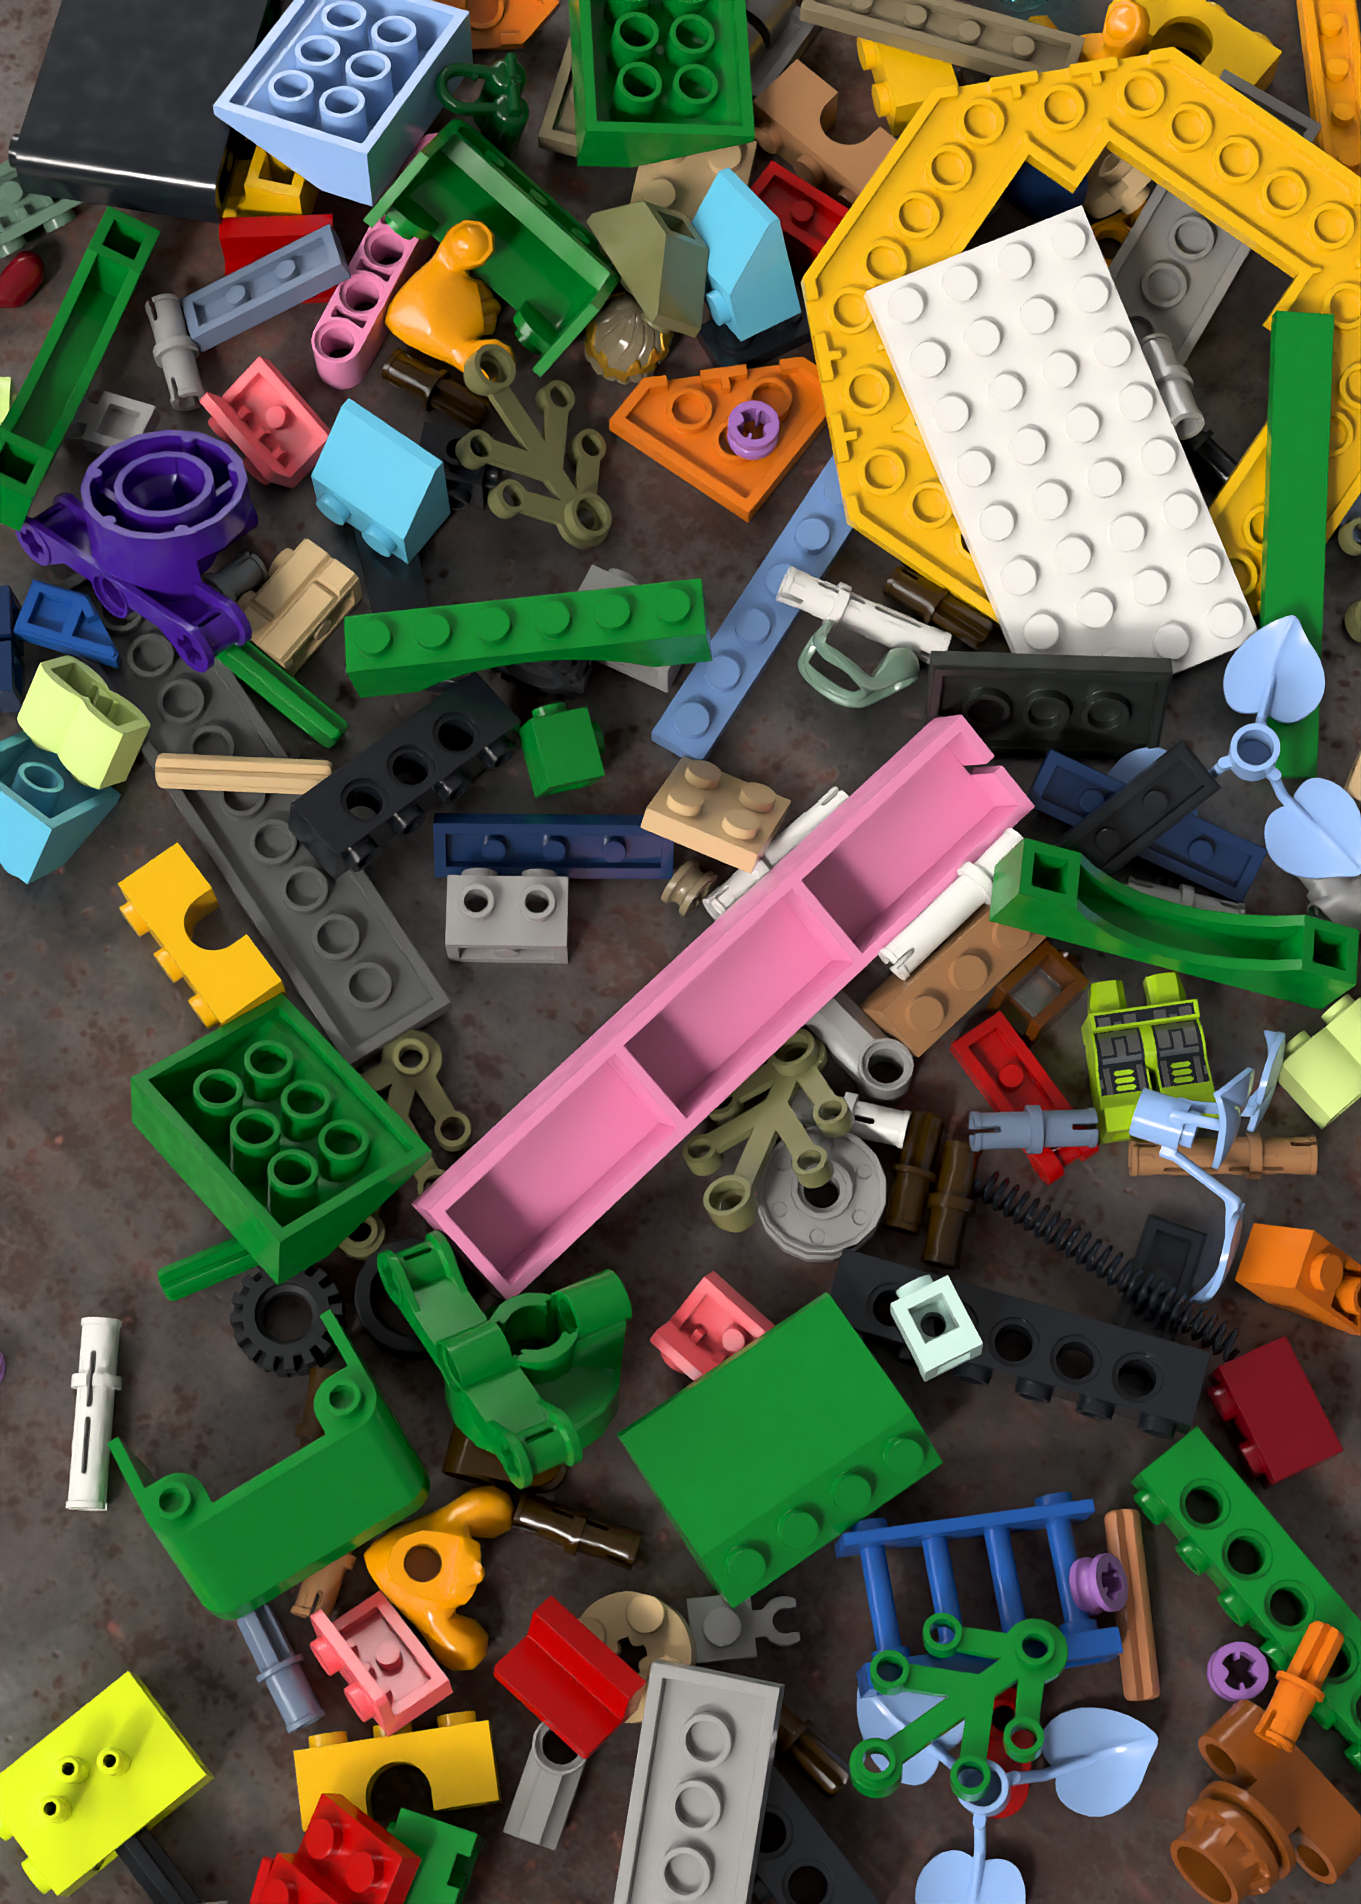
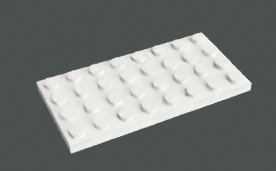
M1082 205L866 291L864 299L1011 653L1171 658L1172 675L1239 648L1251 635L1258 631Z

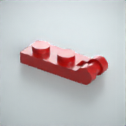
M1001 1011L951 1043L950 1052L994 1112L1024 1111L1026 1105H1040L1042 1111L1074 1110ZM1072 1126L1074 1130H1089L1086 1126ZM1098 1144L1094 1148L1087 1146L1043 1148L1041 1154H1027L1025 1148H1021L1027 1155L1036 1174L1048 1186L1065 1175L1064 1168L1077 1159L1084 1162L1099 1152Z

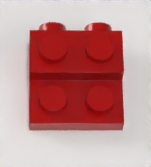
M321 1793L298 1852H277L256 1904H403L422 1858L342 1794Z

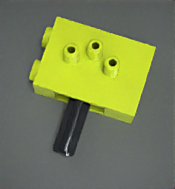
M127 1671L0 1773V1837L7 1842L14 1836L28 1855V1858L21 1862L22 1868L43 1894L52 1889L57 1896L69 1897L119 1856L153 1904L201 1903V1898L150 1830L215 1777L140 1677Z

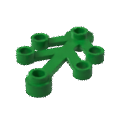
M936 1613L930 1616L923 1626V1644L928 1653L937 1658H948L959 1652L998 1661L980 1674L909 1664L906 1657L895 1650H884L875 1655L870 1664V1680L875 1690L879 1693L893 1696L904 1691L943 1697L945 1699L889 1739L869 1738L860 1742L854 1748L849 1763L850 1778L854 1787L867 1797L883 1798L896 1791L902 1781L903 1764L965 1720L960 1758L951 1767L950 1786L954 1794L964 1801L973 1802L983 1798L990 1788L991 1772L986 1760L994 1700L1017 1682L1015 1718L1005 1727L1003 1738L1004 1750L1012 1760L1020 1763L1034 1761L1042 1752L1044 1732L1039 1724L1044 1684L1056 1679L1062 1673L1068 1658V1646L1062 1632L1052 1623L1042 1619L1022 1620L1016 1623L1007 1633L961 1626L958 1619L951 1614ZM938 1627H946L954 1633L955 1637L947 1644H939L931 1638L930 1634ZM1030 1641H1038L1045 1645L1047 1653L1041 1658H1031L1025 1654L1023 1646ZM886 1664H893L901 1669L902 1675L896 1681L888 1682L879 1677L878 1670ZM1025 1730L1034 1735L1036 1743L1031 1748L1020 1749L1013 1744L1011 1737L1015 1732ZM880 1754L888 1760L889 1765L884 1771L873 1773L867 1770L863 1763L868 1756ZM965 1769H975L982 1775L983 1781L977 1787L968 1788L959 1782L958 1775Z

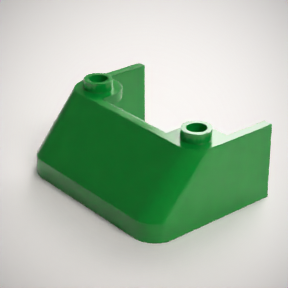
M452 119L416 155L363 220L373 228L385 216L389 227L404 239L411 240L415 237L426 240L432 235L440 243L449 228L465 219L484 222L494 233L495 253L483 266L472 271L517 310L513 317L514 323L518 328L515 331L517 339L530 352L536 355L542 354L532 369L539 377H542L600 311L621 278L612 261L600 252L598 248L600 243L590 231L481 133L459 119Z
M331 1309L319 1316L347 1366L328 1377L315 1394L314 1412L325 1435L213 1502L205 1486L197 1478L186 1473L169 1474L155 1481L151 1471L119 1437L107 1443L149 1526L201 1604L220 1619L235 1620L248 1615L421 1508L428 1498L431 1486L428 1471L358 1348Z

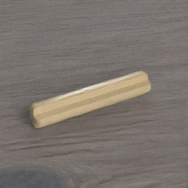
M162 753L158 755L155 764V779L161 788L303 795L334 772L332 763L328 760Z

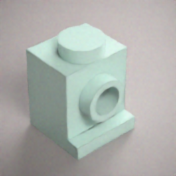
M924 1275L905 1284L896 1291L899 1299L890 1303V1313L919 1368L924 1382L981 1355L983 1342L948 1275L933 1282L930 1275ZM930 1316L940 1318L945 1324L944 1332L937 1337L927 1336L921 1329V1323L925 1318Z

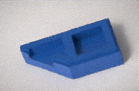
M33 579L13 629L16 639L119 669L122 662L120 655L89 595Z

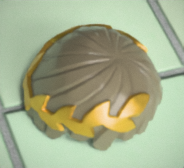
M619 292L608 297L600 311L586 325L584 340L585 357L587 362L591 363L594 371L598 375H603L606 380L617 381V383L627 385L630 382L638 383L643 378L651 377L655 372L657 364L660 365L668 356L674 335L672 330L669 334H665L647 324L641 315L643 310L635 297L625 292Z

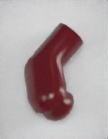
M33 251L18 253L0 274V309L22 307L39 288L45 277L43 260L38 254Z

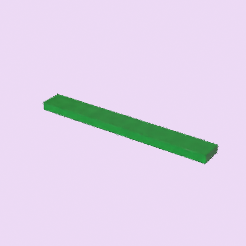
M1276 311L1272 315L1259 629L1286 616H1296L1307 639L1321 661L1334 314ZM1320 703L1315 711L1296 723L1282 724L1268 716L1266 726L1276 733L1280 742V753L1275 767L1281 772V779L1308 780L1310 778H1317Z

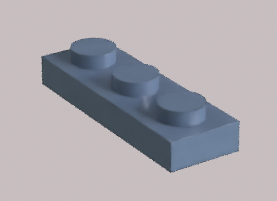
M328 224L182 298L181 303L191 340L197 344L201 352H204L351 278L340 238L331 225Z

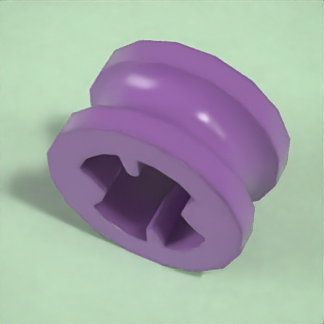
M754 400L740 403L732 410L728 419L727 440L730 448L736 455L744 459L758 460L765 458L774 451L778 444L780 424L776 411L770 405ZM755 421V428L760 423L764 424L763 437L752 439V433H749L747 438L742 436L744 423Z
M1103 1553L1098 1554L1094 1558H1078L1073 1562L1070 1569L1069 1584L1070 1592L1078 1609L1093 1616L1099 1615L1104 1610L1106 1612L1119 1611L1125 1606L1128 1599V1582L1124 1568L1118 1558L1113 1554Z
M1236 1641L1220 1647L1211 1655L1207 1663L1206 1677L1210 1688L1217 1696L1226 1701L1236 1702L1240 1699L1248 1700L1254 1698L1264 1690L1268 1681L1269 1667L1265 1656L1258 1648L1246 1642ZM1228 1655H1230L1232 1662L1240 1659V1655L1250 1662L1246 1673L1252 1679V1683L1247 1689H1245L1244 1683L1235 1685V1689H1233L1225 1682L1229 1671L1222 1663Z

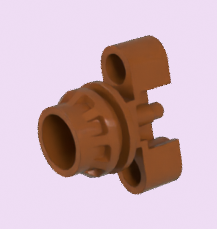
M1246 1699L1237 1700L1199 1738L1198 1747L1203 1758L1223 1781H1213L1201 1791L1199 1799L1188 1808L1184 1815L1183 1832L1170 1846L1172 1859L1181 1875L1195 1891L1212 1904H1240L1246 1896L1266 1894L1279 1879L1288 1876L1295 1868L1296 1861L1316 1880L1325 1884H1334L1361 1856V1815L1296 1744L1292 1753L1282 1749V1747L1279 1749L1254 1733V1729L1258 1725L1264 1710Z

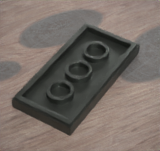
M931 651L923 728L937 717L963 715L993 754L1046 755L1048 749L1051 748L1066 756L1122 758L1134 750L1145 747L1153 749L1160 745L1173 674L1171 658Z

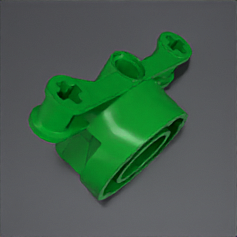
M434 1230L427 1233L424 1242L395 1254L389 1249L377 1254L378 1271L388 1295L398 1306L445 1379V1399L454 1424L477 1447L496 1454L513 1484L522 1489L531 1485L533 1476L562 1463L571 1467L582 1462V1449L603 1436L619 1409L626 1323L631 1321L632 1308L626 1289L614 1271L610 1269L604 1270L551 1293V1295L529 1292L513 1296L502 1304L491 1306L482 1312L468 1292L458 1269L452 1248L440 1231Z

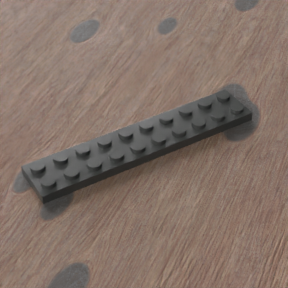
M75 573L56 584V586L89 595L122 662L119 669L87 659H80L105 681L110 691L130 701L148 719L151 726L140 751L154 772L157 757L162 753L289 758L233 673L216 658L211 669L205 673H199L184 662L159 627L134 611L126 618H118L111 614L98 599L92 582L79 573ZM165 788L332 1046L354 1069L382 1053L385 1046L409 1031L419 1030L452 1009L450 999L364 870L353 872L352 869H349L334 880L288 829L291 803L302 796V794Z

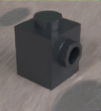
M424 422L419 446L443 461L450 510L464 511L469 507L485 509L488 490H491L500 483L502 468L490 464H485L477 470L464 467L457 459L455 448L457 442L472 431V429ZM487 432L493 438V433ZM470 442L472 452L481 457L479 447Z

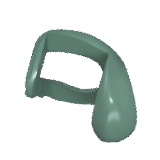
M826 621L812 635L798 659V669L801 676L815 690L827 699L848 708L870 706L908 687L920 675L919 660L913 651L906 647L889 650L870 676L867 675L853 661L826 643L828 634L833 626L829 621ZM817 650L827 662L849 674L852 680L860 687V690L848 691L817 671L808 663L815 651Z

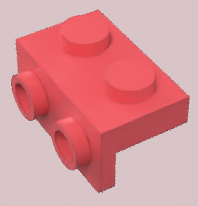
M261 356L250 365L222 397L207 392L199 400L211 415L208 424L212 430L225 442L231 445L235 443L246 456L243 460L244 467L255 479L264 485L272 482L294 489L316 465L331 431L269 359Z
M713 1270L703 1277L670 1321L655 1331L650 1338V1342L661 1351V1356L669 1367L678 1373L686 1374L695 1381L775 1327V1325Z
M381 1590L332 1623L322 1609L310 1615L317 1639L310 1643V1647L318 1662L329 1676L338 1671L342 1674L349 1686L343 1689L356 1714L363 1722L373 1717L388 1737L453 1693L447 1676Z

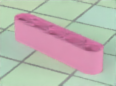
M438 133L427 134L420 139L403 163L394 182L416 155ZM385 216L373 228L369 226L348 266L351 278L338 284L313 331L311 338L312 349L318 375L323 383L331 388L344 390L358 385L364 379L390 331L384 323L389 304L409 278L424 266L437 242L436 238L430 235L426 240L415 237L411 240L404 239L389 227ZM389 257L400 259L389 265L379 263V261ZM363 303L375 305L367 311L354 310L356 306ZM345 349L351 351L342 358L329 357L330 353L335 350Z

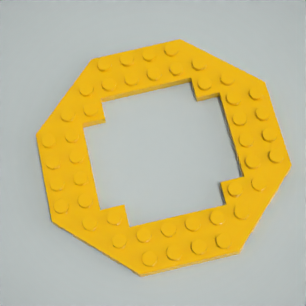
M1175 47L1151 50L1146 55L1117 59L1116 56L1071 64L1069 68L1037 73V70L993 77L990 78L989 82L957 87V84L933 88L801 281L846 523L942 589H948L952 597L990 620L1001 631L1000 624L920 431L915 425V419L864 299V295L870 289L962 253L1025 161L1073 194L1105 147L1294 278L1262 326L1271 331L1272 315L1276 311L1334 314L1326 543L1361 493V177ZM1268 420L1208 507L1252 616L1260 615Z

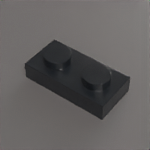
M794 281L801 313L754 336L740 341L726 324L719 326L713 319L701 325L697 339L714 368L746 364L747 369L755 368L812 341L803 292L797 281Z

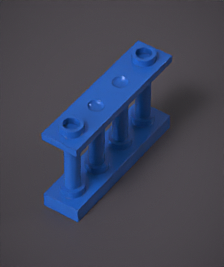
M1060 1492L1036 1498L1034 1500L1036 1507L892 1527L887 1526L885 1518L866 1519L854 1524L849 1528V1533L841 1535L834 1547L836 1558L860 1555L877 1649V1651L871 1653V1658L873 1659L881 1651L895 1650L903 1654L909 1664L980 1674L998 1661L959 1652L948 1658H937L931 1654L910 1656L909 1647L902 1646L886 1551L923 1546L935 1614H951L963 1626L948 1542L985 1537L1002 1633H1007L1016 1623L1026 1620L1010 1534L1040 1529L1047 1530L1065 1624L1059 1626V1630L1064 1635L1068 1646V1658L1064 1669L1108 1663L1123 1653L1118 1626L1098 1629L1097 1620L1090 1619L1089 1614L1076 1606L1070 1592V1569L1073 1562L1078 1559L1072 1525L1082 1524L1095 1512L1093 1499L1073 1501L1072 1493ZM946 1627L937 1628L940 1640L937 1643L947 1644L954 1639L955 1635L950 1629ZM1030 1641L1023 1646V1651L1031 1658H1041L1047 1653V1648L1041 1642ZM871 1662L865 1663L856 1672L860 1699L883 1695L875 1690L871 1683ZM886 1664L878 1670V1675L884 1681L892 1682L901 1677L902 1671L896 1665Z

